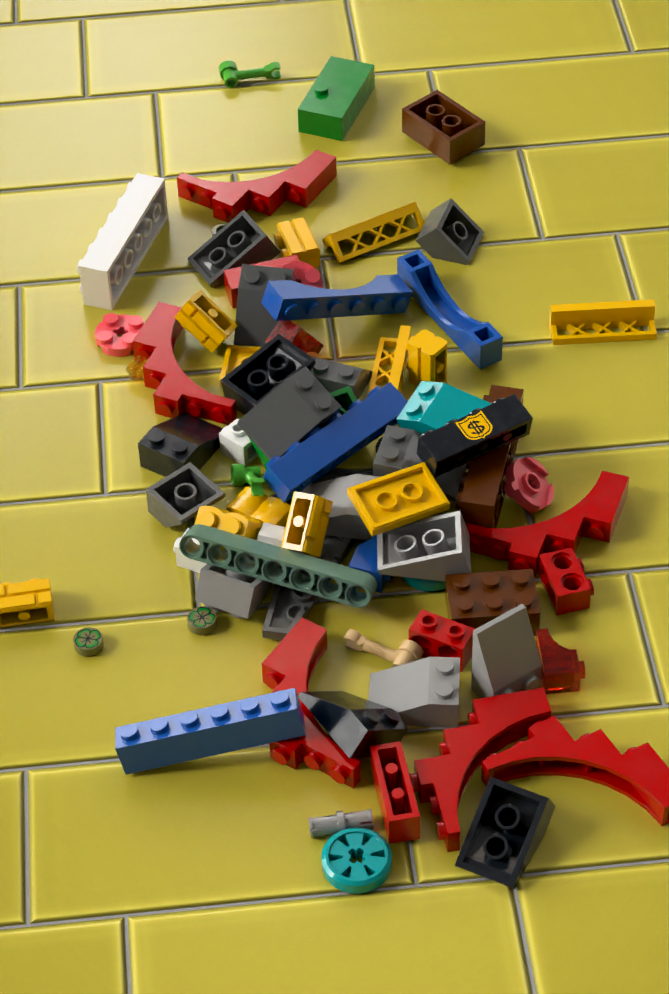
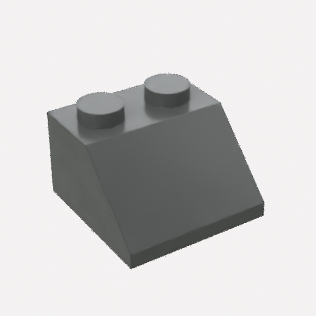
M450 198L430 211L416 242L432 258L467 265L470 263L484 231Z
M313 357L316 364L310 372L329 393L350 386L356 399L361 398L372 376L371 370Z
M191 462L146 489L148 512L164 527L181 525L196 516L199 507L212 506L225 498V493Z

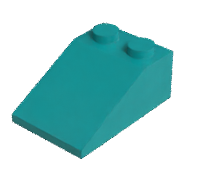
M421 381L396 420L401 428L416 430L423 434L428 430H436L444 426L450 420H458L469 415L473 410L477 408L482 409L492 403L446 383Z

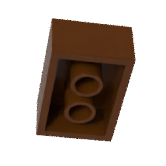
M439 90L402 108V132L449 165L485 145V121Z
M533 569L445 575V601L448 619L476 629L523 604L528 613L533 635L539 636L540 608Z

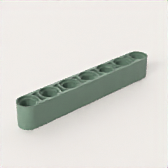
M202 524L193 525L179 543L181 553L189 559L353 607L361 608L366 606L377 589L376 579L367 572ZM192 538L197 539L200 545L194 543ZM219 546L224 547L228 553L223 552ZM246 554L253 556L255 561L250 560ZM273 562L279 563L283 569L277 568ZM301 570L308 572L310 577L303 575ZM328 578L334 579L338 585L332 584ZM356 586L362 587L366 593L358 591Z

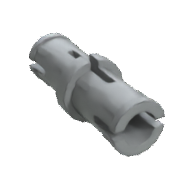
M371 809L343 813L341 810L336 811L335 815L308 817L311 838L336 834L348 828L374 829Z

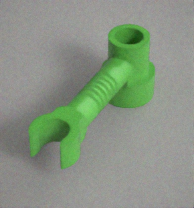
M224 61L219 66V73L224 80L225 86L234 88L238 85V80L255 77L279 79L281 77L279 71L281 67L279 62H272L263 68L238 71L235 62Z
M231 465L232 486H244L245 483H248L252 496L265 495L263 492L265 480L261 478L260 466Z

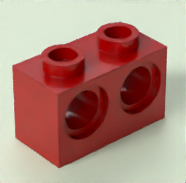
M567 548L540 554L538 575L556 616L589 609L591 596L594 595L593 583L591 579H586L581 558L576 557L573 549Z
M421 609L409 628V640L416 642L422 647L424 651L423 658L459 657L460 672H463L472 657L473 630L475 628Z

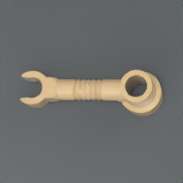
M349 629L344 636V639L347 640L344 645L346 648L353 651H366L380 658L382 657L393 662L392 667L420 660L424 653L422 647L412 640H404L399 649L395 651L368 640L353 629Z

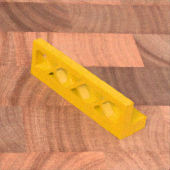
M416 202L331 233L323 238L322 241L325 249L332 247L339 264L420 233L424 221ZM413 215L418 227L410 229L403 226L405 218ZM387 225L396 227L394 237L390 238L381 234L383 227ZM370 233L375 236L372 245L368 246L359 242L363 234ZM345 241L354 244L351 253L343 256L339 244Z
M654 299L550 305L549 326L553 345L657 340L654 322ZM638 326H648L649 331H639L635 328ZM611 328H620V329H622L623 331H622V332H615V333H614V332L610 331V329H611ZM593 329L597 332L595 334H588L584 330ZM567 330L571 334L558 336L557 331Z
M401 325L398 338L380 337L368 394L383 381L391 382L400 393L402 392L406 365L409 358V351L406 349V345L411 338V326ZM384 347H394L396 350L389 354L384 350ZM390 363L392 369L385 372L381 367Z

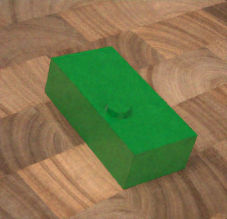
M331 56L298 108L299 132L343 141L375 88L374 65Z

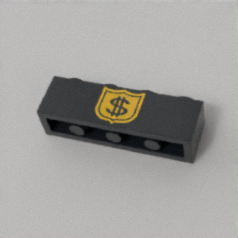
M515 394L506 398L502 397L494 401L493 404L482 409L477 408L470 412L469 415L458 420H450L436 430L426 431L418 439L416 454L422 462L426 463L432 475L436 478L529 435L533 417Z

